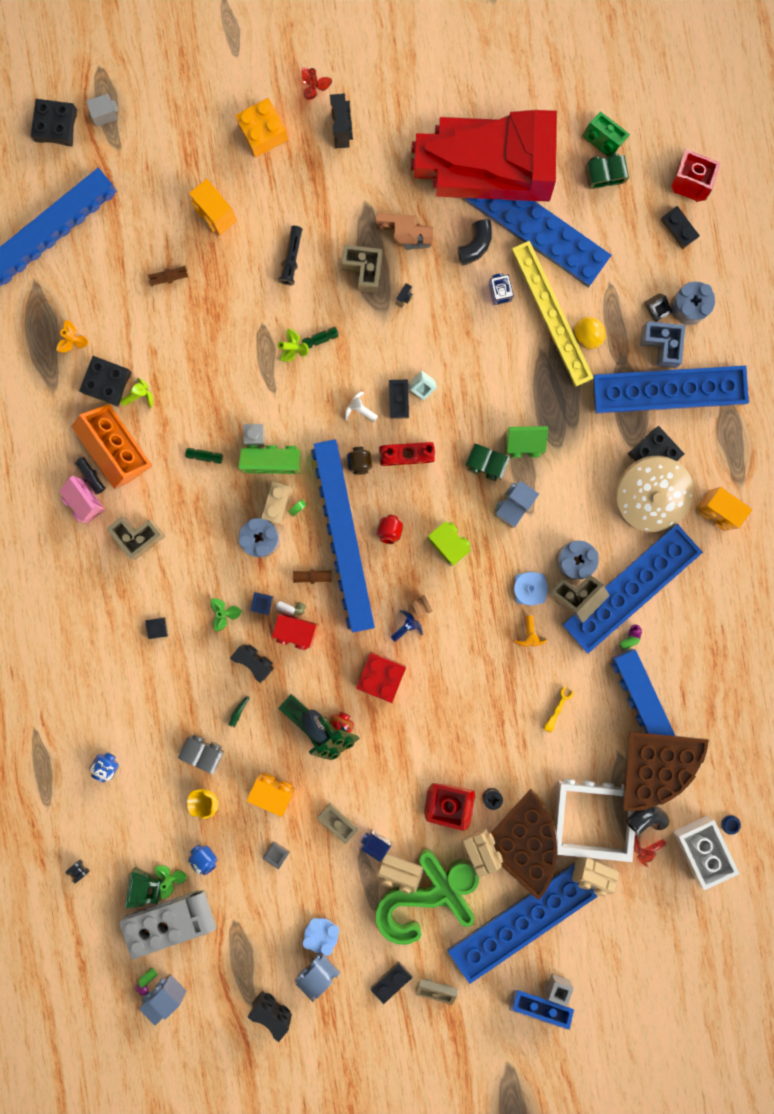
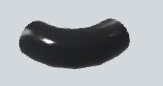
M490 219L479 220L472 224V240L468 244L458 247L461 266L479 260L488 251L492 240Z
M654 806L647 810L634 812L625 822L636 834L641 835L650 826L656 830H664L668 827L670 820L665 811L658 806Z

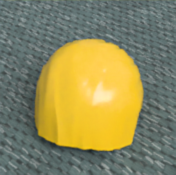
M594 317L581 318L574 328L576 339L586 349L598 348L606 339L604 325Z
M197 789L192 790L188 794L187 810L191 816L208 819L213 817L218 811V798L211 790Z

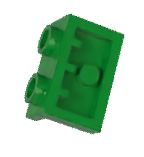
M600 111L588 124L582 137L608 157L617 152L630 134Z

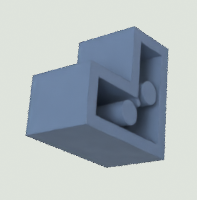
M647 321L642 326L640 346L659 348L658 367L677 368L682 364L686 325Z
M519 481L517 484H511L505 492L507 497L504 502L500 500L494 508L497 511L494 516L511 528L516 527L522 516L530 509L539 495L538 492L522 481Z
M172 975L167 979L163 977L155 985L156 988L152 992H147L141 999L143 1003L139 1010L154 1025H157L163 1018L166 1020L180 1006L187 992Z

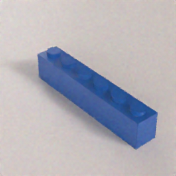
M631 648L611 657L613 662L611 667L614 673H618L621 679L619 681L621 689L626 691L629 696L627 702L631 709H635L637 714L635 719L638 725L643 727L645 733L675 735L636 649Z

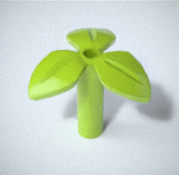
M287 329L286 336L288 342L280 341L278 343V348L284 350L280 361L283 362L295 359L296 351L301 357L306 356L309 352V347L306 343L298 345L300 341L299 335L294 330Z
M138 377L139 383L135 384L130 391L131 394L122 398L120 402L123 406H126L144 396L147 398L149 407L152 408L153 395L148 391L149 386Z

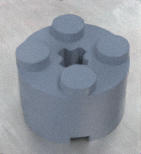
M697 281L685 284L671 301L673 316L684 325L698 324L713 311L715 306V296L712 287Z
M255 518L246 522L241 528L239 543L247 554L262 558L273 554L277 550L280 536L274 524L265 519ZM262 533L264 540L257 543L256 535H261Z
M573 541L565 544L560 548L556 557L557 566L561 574L574 580L585 579L592 575L597 569L599 561L598 552L591 544L585 541ZM578 556H579V560H580L581 562L578 563V564H575L576 561L574 560V557H578Z
M320 953L311 961L310 969L308 970L305 967L295 979L298 988L312 1002L332 984L331 980L334 977L337 978L340 974V971Z

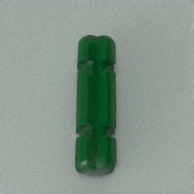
M332 327L328 331L324 330L312 335L311 338L302 339V343H306L309 348H312L313 345L317 346L325 343L330 338H337L339 334L336 327Z
M187 448L185 452V457L189 459L195 458L196 460L206 462L213 461L217 464H221L223 461V454L215 452L213 454V452L199 449L196 451L193 448Z

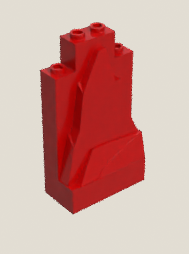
M513 111L501 119L440 117L439 125H435V134L416 133V141H412L411 153H415V158H411V171H414V178L433 179V189H436V197L550 202L556 183L557 111Z

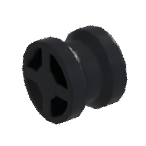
M489 788L483 793V802L488 809L497 810L502 806L503 797L499 790Z
M81 859L65 871L67 875L72 877L74 884L90 872L88 868L83 866Z

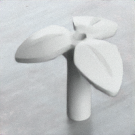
M363 391L356 394L345 411V419L347 421L352 410L358 411L373 422L376 420L377 415L364 407L360 400V397L365 394Z

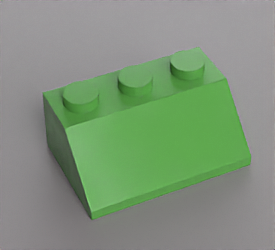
M247 445V448L241 449L239 470L243 473L301 474V451L296 446H285V449H277V446L267 445L266 449H260L257 445Z

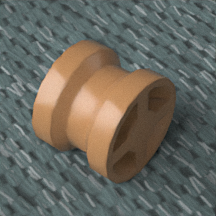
M422 595L417 601H411L419 618L423 617L425 613L433 612L425 595Z

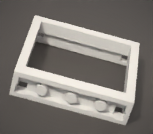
M574 779L558 781L554 820L558 840V855L632 862L635 832L628 825L625 849L562 843L566 791L623 796L624 784H621V787H615L613 783L602 782V785H595V782L583 780V783H575ZM628 811V817L636 811Z

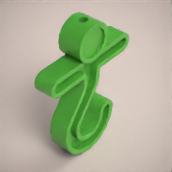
M422 850L419 855L420 864L433 882L432 885L429 887H417L416 893L410 892V894L401 892L399 890L400 887L388 890L380 898L376 907V924L380 933L388 941L398 945L411 944L420 939L421 926L418 922L411 921L407 924H399L393 919L392 912L399 906L450 907L462 926H471L475 921L474 913L463 895L472 893L479 883V877H477L471 861L458 859L449 866L446 872L431 850Z

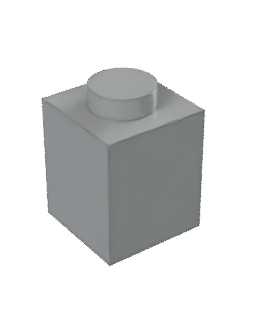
M108 94L86 100L96 126L118 120L116 112H119L115 100H111Z
M243 424L244 444L246 447L247 445L266 446L265 426L263 424Z
M551 974L545 993L549 1001L567 1007L574 988L569 979Z

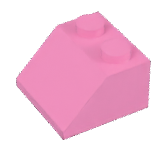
M71 476L59 491L62 494V501L66 506H70L74 512L72 514L78 522L89 523L105 511V508L83 479Z

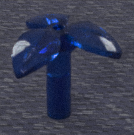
M400 610L399 612L403 613L407 618L404 625L391 635V639L396 642L407 631L416 628L422 636L423 629L419 621L415 620L411 613Z

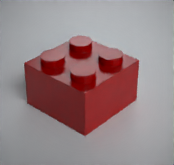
M278 614L272 637L276 638L277 643L287 645L290 642L295 644V648L306 650L313 646L319 624L285 614Z
M370 652L356 689L392 703L407 667L384 656Z

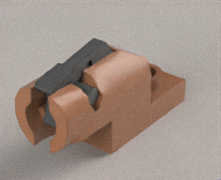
M376 213L377 228L381 230L395 228L394 243L403 245L406 250L430 248L432 246L433 227L420 224L414 226L415 215Z

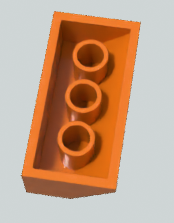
M110 404L80 414L72 424V429L114 489L131 482L152 467V464Z

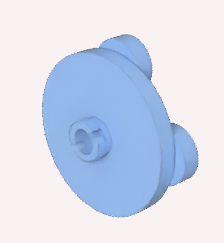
M527 572L515 576L514 593L518 604L537 605L546 601L548 586L546 578L542 573Z
M326 918L311 919L304 933V948L311 949L316 953H322L325 956L330 955L338 940L339 927Z

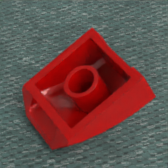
M685 149L671 184L674 193L696 202L707 200L713 190L721 163Z
M432 783L427 790L424 809L426 821L461 831L469 829L476 798L475 790Z

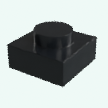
M405 283L396 298L398 306L403 307L405 303L409 304L413 297L411 285Z
M166 617L145 620L148 639L169 636Z

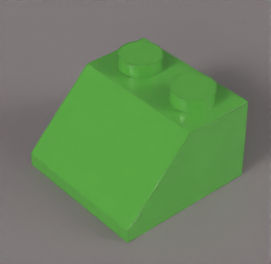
M548 426L508 427L505 431V455H510V458H522V455H529V458H540L546 452Z

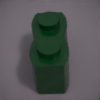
M615 153L609 155L608 158L593 157L585 166L589 189L626 183L629 179L625 155Z
M474 443L465 466L469 467L468 471L474 474L484 473L487 479L496 482L497 479H502L510 457Z

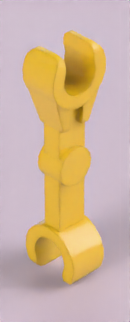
M566 687L560 689L561 699L555 707L553 715L550 716L543 727L549 733L554 730L556 718L561 713L566 699L573 697L574 692L572 690L568 696H564Z

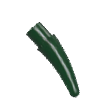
M248 696L233 711L228 726L236 727L241 713L249 700Z

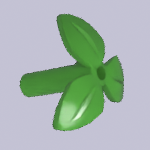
M217 598L211 599V608L216 612V618L213 621L215 631H220L226 627V617L234 620L242 614V610L237 606H231L225 610V603Z
M159 865L155 867L157 877L165 879L160 885L162 899H166L172 894L174 890L172 882L181 884L187 879V875L183 871L176 870L170 875V868L167 866Z

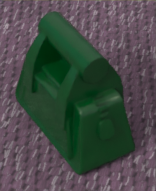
M137 867L133 868L130 874L125 908L141 907L146 905V903L158 904L162 880L152 878L151 874ZM153 886L152 895L148 894L149 887Z

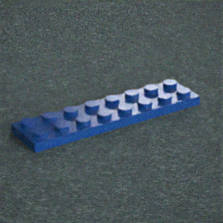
M466 198V202L524 243L530 241L534 250L588 288L612 256L536 201Z
M746 365L593 375L595 414L749 404Z
M676 524L605 586L609 597L584 623L572 615L561 625L587 654L590 653L703 552L685 531Z
M575 862L552 877L550 885L539 901L529 893L447 949L469 984L598 897L593 889H582L578 887L579 883L572 881Z

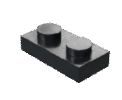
M678 206L660 219L682 249L700 237Z
M408 379L389 380L390 419H409Z
M398 962L371 986V991L385 1004L412 979V975Z

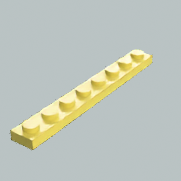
M530 241L512 248L514 258L574 386L577 387L592 380L593 375Z

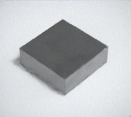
M274 841L264 855L263 860L279 869L290 851Z

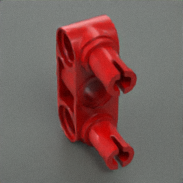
M434 442L379 446L380 466L435 462L436 452ZM402 451H411L412 457L410 459L404 458Z

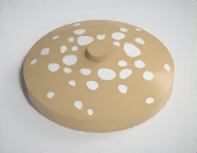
M665 456L645 457L631 464L620 477L615 495L617 508L622 517L636 529L646 532L667 530L679 523L688 513L693 502L694 486L687 470L677 461Z

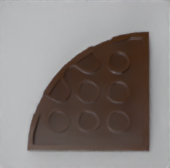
M629 731L622 810H647L660 804L663 805L681 794L695 779L701 763L704 762L709 739Z
M530 788L491 834L495 841L494 848L502 856V867L539 901L550 885L555 872L558 858V840L554 822L548 809L540 797Z

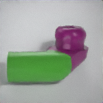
M632 625L628 638L619 642L623 651L640 642L642 629L639 625Z
M153 967L140 977L135 986V991L140 996H144L149 991L146 985L158 976Z

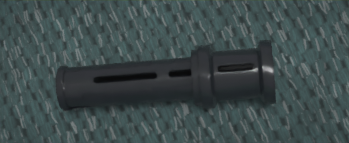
M293 225L291 227L285 260L281 262L282 271L281 276L278 277V282L284 285L293 286L295 284L293 279L295 270L298 269L296 259L303 228Z

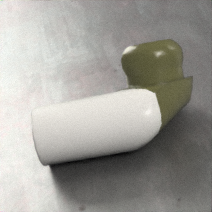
M279 601L276 609L289 616L304 614L306 605L297 602L296 606L292 607Z

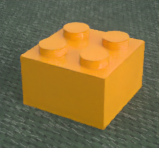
M269 97L235 114L237 124L255 157L288 141L286 129Z
M205 179L189 193L192 198L190 203L193 205V209L200 218H204L212 232L216 230L221 235L237 222L232 207L208 179Z
M723 487L709 490L696 508L700 511L699 514L708 520L712 519L716 522V527L723 531L739 529L753 510Z
M260 773L246 802L283 818L296 788H293V784L282 780V782L275 780V776L272 774Z

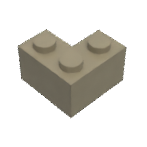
M344 245L342 270L360 272L359 291L378 294L382 249Z
M120 517L107 528L108 532L127 556L133 560L139 558L165 537L156 523L148 520L136 530L127 518Z
M591 575L577 588L563 578L550 591L554 600L582 623L609 597L605 586Z

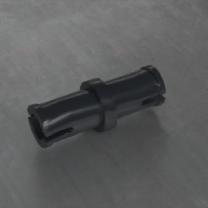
M81 457L74 462L82 473L83 480L88 482L95 495L102 493L106 489L98 478L97 471L92 469L85 457Z

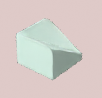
M422 370L409 383L410 391L422 400H425L437 388L435 380Z

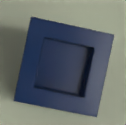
M254 592L250 611L270 615L274 596Z

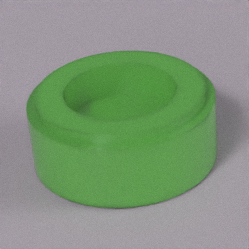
M301 499L289 509L288 513L291 516H295L306 506V503Z

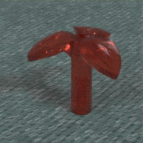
M302 67V80L305 84L310 85V87L304 90V98L312 100L317 96L316 88L325 91L332 84V79L321 77L317 81V74L314 68Z
M637 835L634 838V851L638 854L637 858L640 863L645 867H648L647 863L655 858V851L666 846L665 840L661 839L645 848H641Z

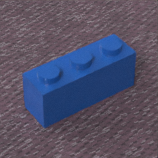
M519 990L513 991L509 1007L510 1011L570 1030L574 1013L572 1008Z

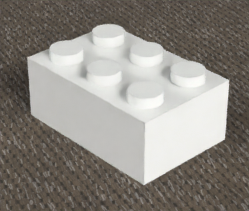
M708 815L673 831L697 884L703 890L709 889L739 874L715 821Z

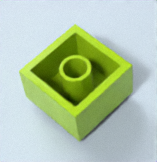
M445 521L428 535L427 539L452 567L471 551L469 548L471 544L464 536L460 538L456 533L458 529L452 522L447 523Z

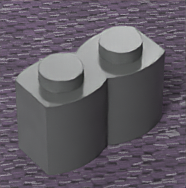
M194 734L187 737L178 759L214 774L224 751L221 749V745L214 742L208 744L204 742L203 737Z

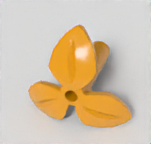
M65 320L63 329L60 331V335L65 339L58 343L56 351L62 353L69 352L72 349L73 343L79 349L84 348L89 344V341L83 335L75 337L77 333L76 326L69 320Z
M532 615L526 616V640H513L514 643L522 647H537L547 642V639L539 641L538 636L535 634L534 618Z

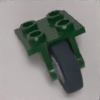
M311 709L302 716V723L305 727L304 731L314 745V748L309 751L310 755L334 760L344 750L353 747L354 743L360 739L359 736L340 729L335 730L327 717H323L316 710Z

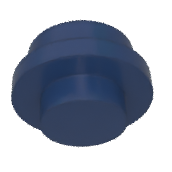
M727 815L721 821V828L725 833L734 835L739 832L741 822L736 816Z

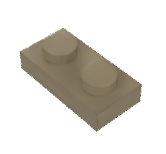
M331 803L317 816V819L344 844L359 829Z
M420 979L415 995L453 1005L457 998L458 989L447 984L434 983L430 979Z

